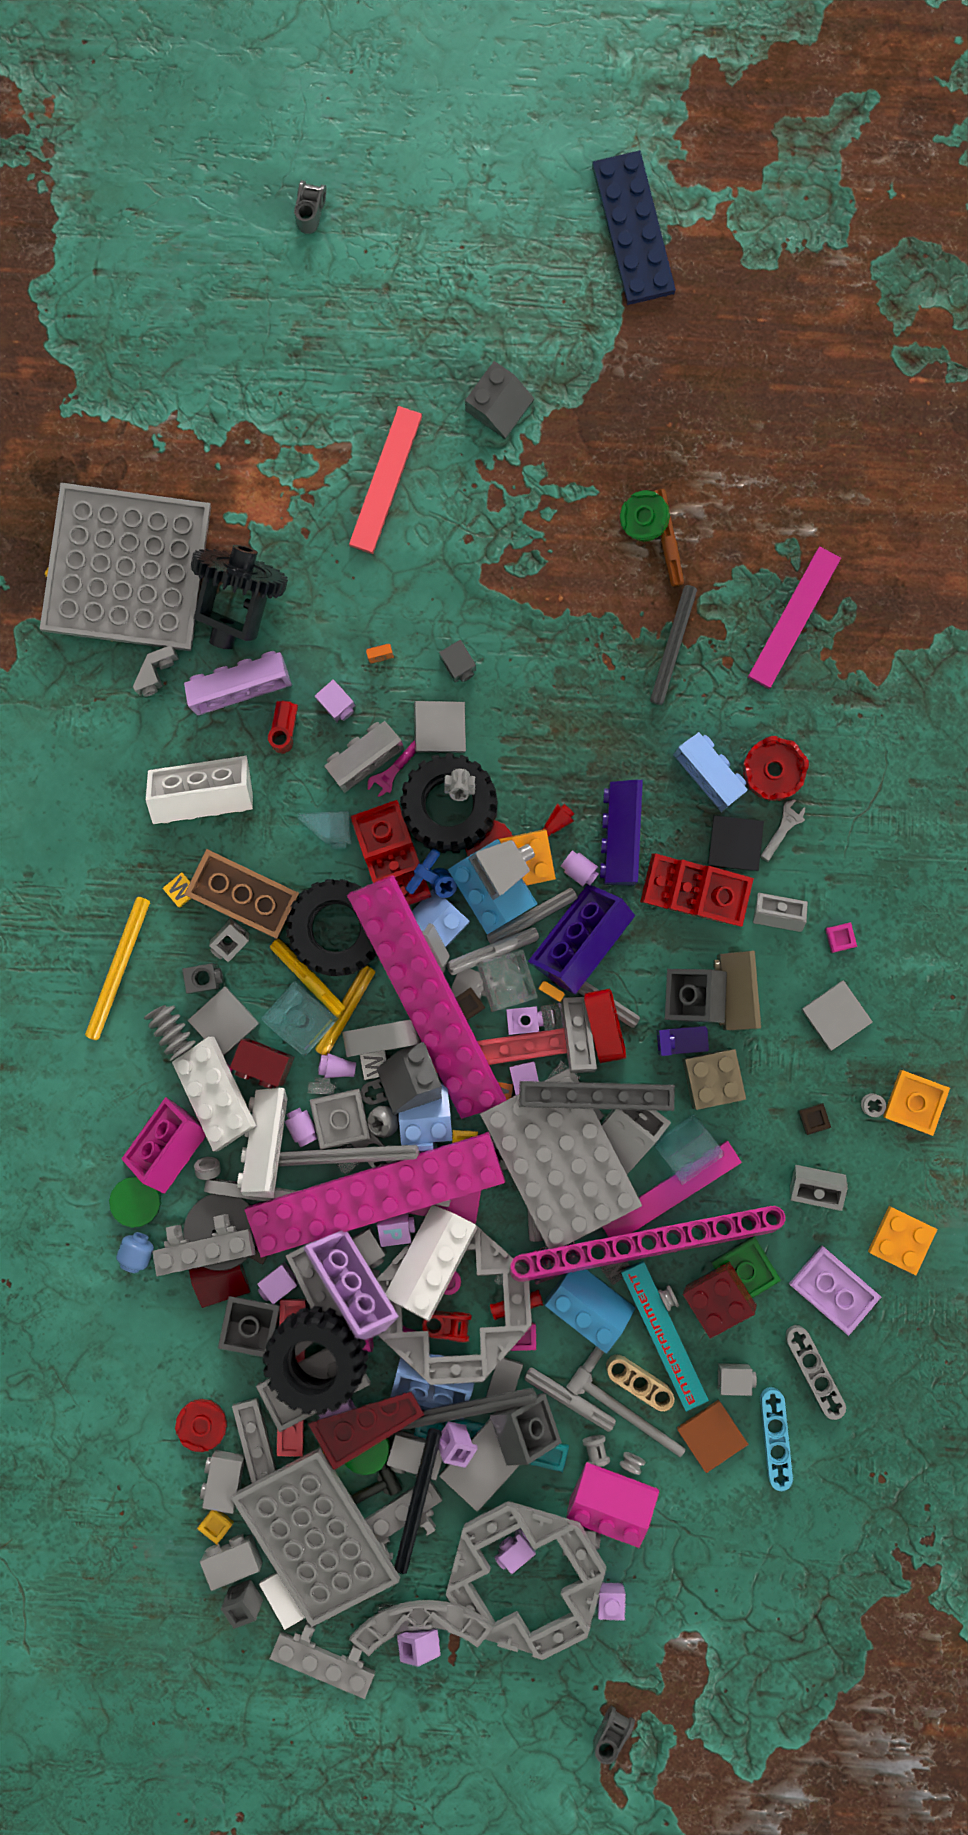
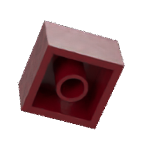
M249 1038L241 1039L230 1069L236 1070L234 1075L249 1080V1078L253 1079L254 1077L259 1079V1085L272 1089L285 1084L295 1056Z
M730 1261L689 1283L683 1292V1296L710 1339L755 1315L757 1305Z

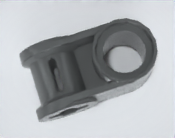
M304 180L300 181L294 214L297 227L302 233L310 234L317 230L322 208L326 200V185L315 186L306 184ZM306 215L311 216V217L308 218V219H303V218H302L303 216H306Z
M610 1706L606 1711L593 1739L595 1756L600 1763L605 1765L611 1764L617 1759L635 1724L634 1718L623 1716L616 1712V1708ZM604 1743L612 1745L607 1751L599 1749Z

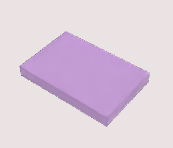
M822 1245L789 1283L848 1336L881 1298L878 1293Z

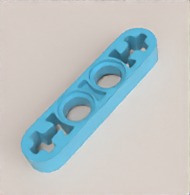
M769 1387L763 1390L760 1395L767 1475L774 1489L785 1491L793 1483L785 1399L778 1389ZM770 1394H774L779 1399V1401H775L774 1405L776 1412L781 1411V1414L772 1413L771 1405L769 1402H766V1400L770 1399ZM774 1419H778L782 1423L781 1430L776 1433L770 1432L768 1429L769 1422ZM776 1445H781L785 1450L784 1455L778 1459L771 1456V1449ZM776 1465H781L783 1475L787 1476V1478L782 1480L781 1484L774 1479L778 1477Z

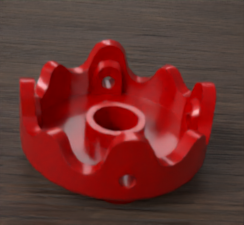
M770 736L755 744L747 753L743 764V776L747 786L755 795L765 800L780 801L792 796L803 786L809 768V761L794 741ZM770 763H776L780 766L781 773L779 776L769 774L768 765Z

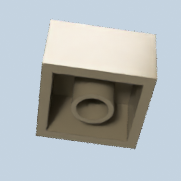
M726 1049L682 1059L693 1109L698 1110L746 1100L736 1049Z

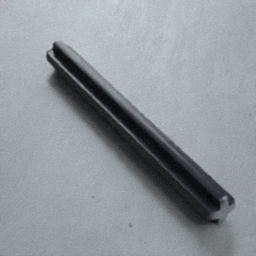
M430 1428L427 1433L394 1566L397 1573L402 1575L406 1574L409 1568L442 1436L441 1430Z

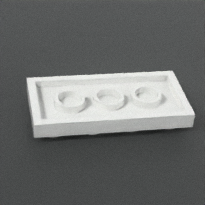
M207 1037L172 1062L213 1151H220L256 1127L215 1037Z

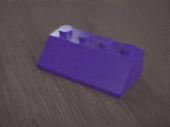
M643 780L614 781L609 783L608 788H604L603 803H608L607 813L602 815V828H606V838L601 839V853H605V863H600V878H604V885L634 886L638 883Z
M587 884L577 900L569 907L528 962L555 984L576 994L633 920L635 914L622 898Z

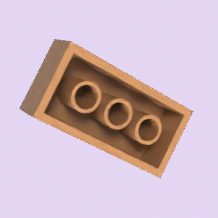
M206 849L184 895L279 939L287 923V915H290L292 911L291 905L294 901L298 900L300 893Z

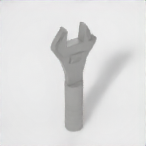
M795 799L784 804L781 824L760 856L767 862H769L784 839L787 831L805 820L803 818L805 807L799 814L790 808L796 801Z

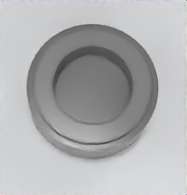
M214 1157L201 1158L194 1165L196 1177L202 1180L213 1179L221 1172L220 1162Z

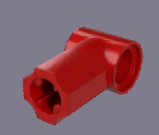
M276 701L272 727L268 734V741L271 747L280 754L289 752L293 746L292 738L298 705L288 701ZM279 735L287 736L286 742L282 745L275 744V739Z

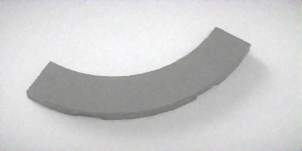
M417 1600L397 1604L378 1612L360 1625L350 1636L349 1640L370 1656L379 1646L395 1637L396 1634L408 1630H431L432 1628L447 1630L448 1633L457 1635L478 1648L494 1629V1624L475 1611L457 1604L436 1600Z

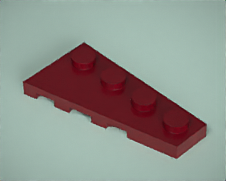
M412 1391L309 1422L308 1425L333 1470L419 1419L424 1415V1412Z

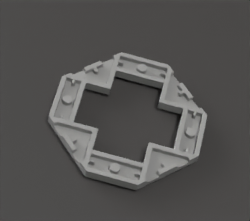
M478 1226L466 1251L476 1250L477 1276L503 1275L506 1326L480 1328L481 1355L430 1358L429 1331L403 1332L402 1307L392 1301L390 1303L399 1317L386 1331L378 1334L384 1342L430 1385L483 1382L532 1326L529 1281L518 1282L511 1277L510 1265L513 1258ZM413 1240L405 1246L389 1267L376 1279L384 1293H386ZM517 1263L515 1265V1271L518 1274L524 1275L528 1273L520 1264Z
M508 1501L464 1524L446 1596L450 1603L471 1609L494 1624V1629L485 1638L486 1640L498 1643L497 1646L515 1652L522 1650L532 1653V1657L544 1660L588 1637L602 1581L605 1576L606 1565L580 1522ZM520 1528L534 1550L557 1539L580 1577V1580L561 1589V1595L571 1613L532 1632L529 1631L518 1611L495 1622L471 1583L490 1573L491 1567L480 1548Z

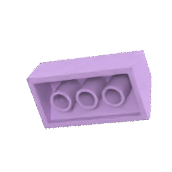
M270 651L262 654V658L254 661L252 659H245L237 663L238 666L229 669L227 666L215 669L213 674L207 676L198 674L190 677V681L184 683L188 707L198 716L292 686L282 654Z
M339 1231L304 1246L303 1249L356 1338L367 1340L386 1331L399 1317L347 1231Z

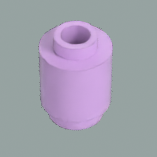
M573 850L560 866L565 870V874L581 886H584L586 883L591 885L599 875L596 872L597 865L581 853L577 854Z
M298 1108L286 1114L288 1119L284 1122L294 1142H298L300 1147L318 1139L315 1125L307 1110L302 1112L301 1108Z

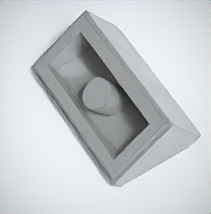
M758 893L753 923L802 932L807 920L808 902Z

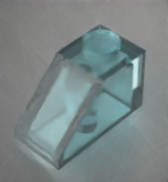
M349 811L298 814V819L325 844L331 845V849L346 848V844H352L351 815Z

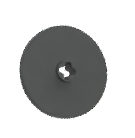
M218 1194L204 1197L192 1207L186 1217L183 1228L184 1240L188 1239L189 1242L212 1238V1233L216 1231L214 1217L223 1214H229L231 1227L235 1226L237 1232L251 1229L245 1213V1208L250 1205L244 1199ZM252 1233L253 1242H254V1248H255V1247H256V1242H255V1239H254V1236H253V1233ZM249 1256L203 1267L218 1271L229 1270L242 1264Z

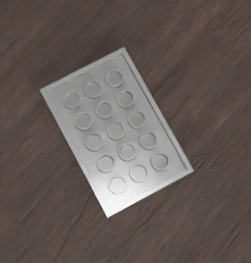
M570 1068L543 1082H579L575 1073H570ZM519 1094L503 1103L480 1113L548 1249L563 1247L642 1206L593 1109L519 1107Z
M321 1448L306 1454L232 1495L233 1503L311 1627L399 1583V1574Z

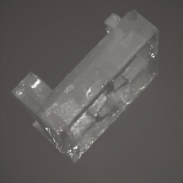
M523 950L477 963L482 979L477 984V987L483 986L484 991L479 992V994L487 995L492 1012L538 998Z

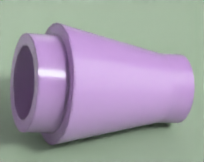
M329 1053L321 1055L318 1075H323L324 1078L354 1077L356 1062H351Z

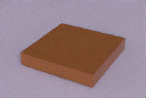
M719 1399L677 1427L678 1432L705 1473L749 1445Z

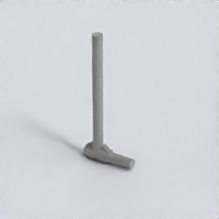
M596 1346L584 1365H580L566 1388L575 1395L584 1394L586 1391L671 1452L681 1457L685 1452L684 1447L591 1383V1371L604 1354Z

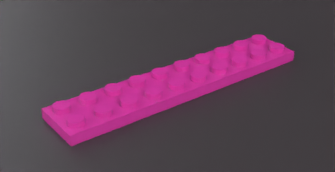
M392 875L349 893L347 897L421 1041L425 1043L432 1063L444 1086L448 1088V1094L461 1119L484 1112L506 1101L507 1099L424 938L395 877Z
M487 1132L419 1153V1156L414 1160L393 1161L245 1208V1213L260 1257L262 1258L320 1240L339 1231H350L505 1183V1178L490 1133Z

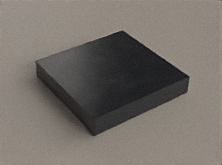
M714 815L708 866L759 871L764 821Z

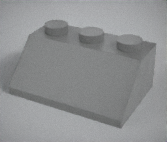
M385 721L381 724L379 722L374 723L367 729L368 734L361 739L359 737L354 738L346 745L348 748L341 754L336 752L326 760L328 763L324 767L344 793L404 749L401 739Z

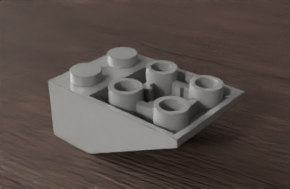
M612 1109L601 1123V1126L627 1175L657 1142L671 1122L656 1110Z

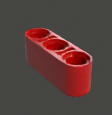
M611 989L585 993V1006L599 1062L606 1063L626 1059L625 1044Z

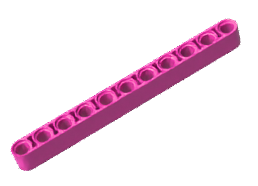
M769 1206L522 1254L512 1260L510 1275L514 1280L524 1282L769 1234L777 1231L784 1224L785 1214L779 1207ZM766 1214L774 1215L777 1219V1224L770 1225L766 1220ZM741 1220H750L752 1230L744 1229L741 1225ZM718 1223H722L727 1227V1235H721L717 1232L716 1225ZM693 1228H698L702 1231V1240H696L692 1236L691 1230ZM668 1233H674L678 1237L677 1245H672L667 1241L666 1235ZM643 1238L651 1239L654 1244L653 1249H645L641 1244V1240ZM625 1243L629 1248V1253L626 1255L619 1254L616 1244ZM595 1247L600 1248L604 1253V1258L601 1260L594 1259L591 1255V1249ZM569 1252L577 1254L579 1263L575 1265L569 1264L566 1261L565 1255ZM544 1257L551 1258L554 1267L546 1270L541 1266L540 1260ZM519 1262L526 1263L529 1272L520 1275L515 1271V1265Z

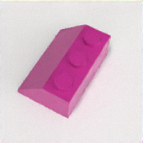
M165 1097L124 1154L122 1161L143 1184L165 1194L183 1167L188 1163L195 1150L203 1142L206 1135L197 1118Z
M586 1462L569 1499L566 1518L580 1522L584 1528L640 1548L649 1529L659 1489Z

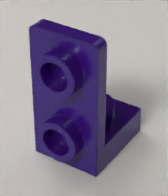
M706 1026L656 1030L658 1055L660 1056L709 1051Z

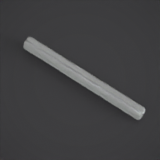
M417 1145L280 1152L278 1166L414 1160L419 1156V1148Z

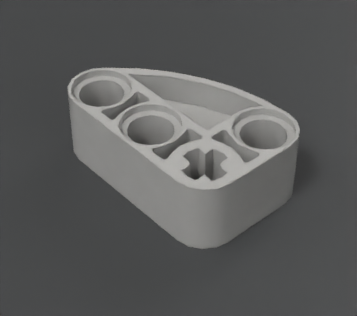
M411 1019L342 1032L347 1057L422 1043Z

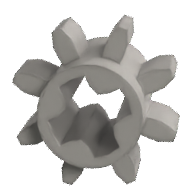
M455 769L452 771L451 776L445 775L444 793H449L452 799L463 801L468 798L469 794H475V776H470L467 770Z

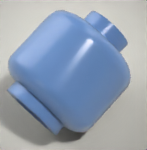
M135 1232L134 1235H128L122 1239L116 1256L118 1263H120V1268L131 1273H138L139 1270L147 1268L152 1251L154 1250V1246L148 1241L149 1237L147 1235Z

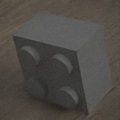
M667 969L665 1020L725 1023L727 972L712 969Z

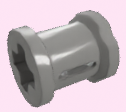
M593 1435L582 1440L583 1445L587 1448L589 1457L587 1462L598 1467L610 1463V1458L606 1456L604 1447L606 1440L604 1435Z

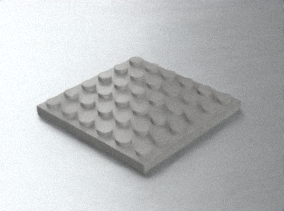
M61 483L40 630L42 632L162 648L171 645L177 650L192 651L196 622L194 615L200 593L201 579L191 570V561L195 550L206 549L211 504Z

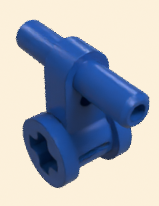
M435 848L429 852L423 863H419L415 868L414 876L405 887L408 893L414 894L423 879L429 882L439 897L448 898L456 892L457 884L446 869H431L440 856V852Z

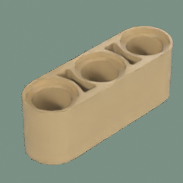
M616 1354L607 1360V1373L613 1382L656 1410L667 1411L673 1406L674 1396L667 1384L622 1355ZM616 1363L625 1365L624 1371L620 1374H615L611 1371L612 1366ZM638 1377L646 1379V1384L642 1388L633 1386L634 1380ZM658 1392H667L668 1397L665 1401L658 1402L655 1400Z

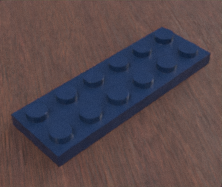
M638 150L593 161L592 168L627 305L675 294L676 289L641 151Z

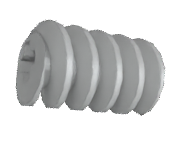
M163 1005L147 1014L144 1019H153L149 1024V1028H158L154 1036H163L159 1041V1045H168L164 1053L166 1055L174 1054L169 1060L172 1061L190 1050L196 1041L186 1040L191 1034L190 1031L181 1032L186 1025L185 1023L176 1024L180 1014L171 1015L175 1006L166 1007V1005Z

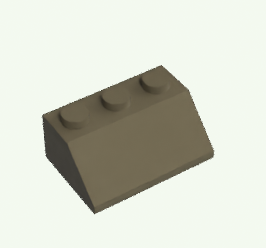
M755 951L718 954L717 960L713 962L714 970L727 972L725 1023H719V1025H723V1030L761 1028Z

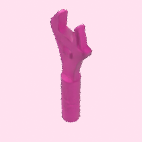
M415 741L408 746L389 769L369 778L368 790L375 782L383 788L378 797L386 792L391 793L392 782L396 774L416 754Z

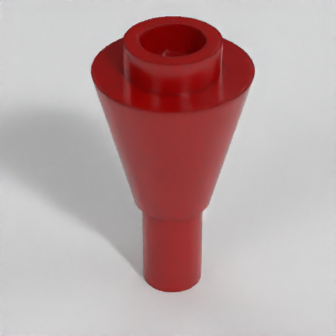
M557 803L546 821L543 829L547 830L548 837L575 821L572 818L575 813L565 803L562 806Z

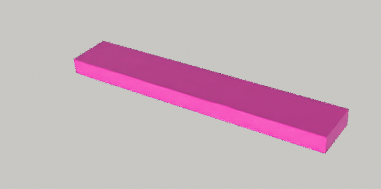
M820 546L818 547L747 678L768 689L771 688L841 557Z
M725 1141L639 1196L638 1198L642 1204L641 1207L602 1227L608 1237L633 1233L742 1162L729 1141Z

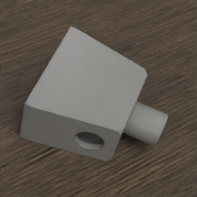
M510 840L480 850L469 857V860L492 900H494L530 871L526 862L534 858L535 854L529 844L517 848L515 843Z

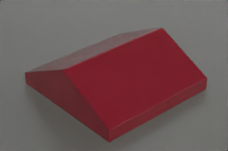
M243 1264L229 1270L219 1271L203 1266L189 1269L191 1284L202 1308L228 1300L229 1296L237 1297L251 1292Z

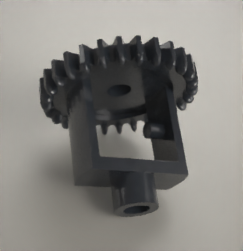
M233 545L231 554L225 550L221 552L216 549L213 551L210 549H199V551L195 550L193 553L191 570L200 579L203 578L194 619L212 626L209 643L218 648L233 649L236 637L244 641L255 640L259 632L267 597L271 599L272 597L282 596L287 586L288 577L284 576L285 574L281 573L279 569H274L272 565H265V562L256 561L258 552L250 547ZM219 582L223 583V590L230 585L233 587V593L238 588L243 590V595H246L248 590L252 592L251 599L246 598L243 607L248 609L244 624L212 611Z

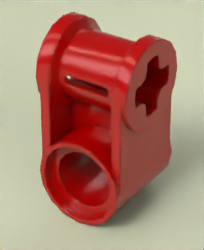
M435 1310L432 1318H436L441 1322L440 1327L435 1330L427 1327V1320H422L423 1331H429V1337L448 1339L455 1342L469 1341V1336L467 1335L468 1323L472 1319V1315L469 1313Z

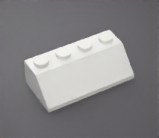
M247 755L148 770L146 804L152 823H169L184 819L191 820L198 817L217 816L224 813L243 812L253 809V793Z
M284 1088L256 1090L255 1097H250L249 1111L252 1112V1118L256 1127L245 1133V1137H248V1145L243 1147L241 1162L245 1163L244 1172L239 1173L237 1188H241L243 1196L274 1199L288 1101Z
M431 1205L385 1293L387 1298L408 1311L430 1321L477 1230V1226L452 1212Z

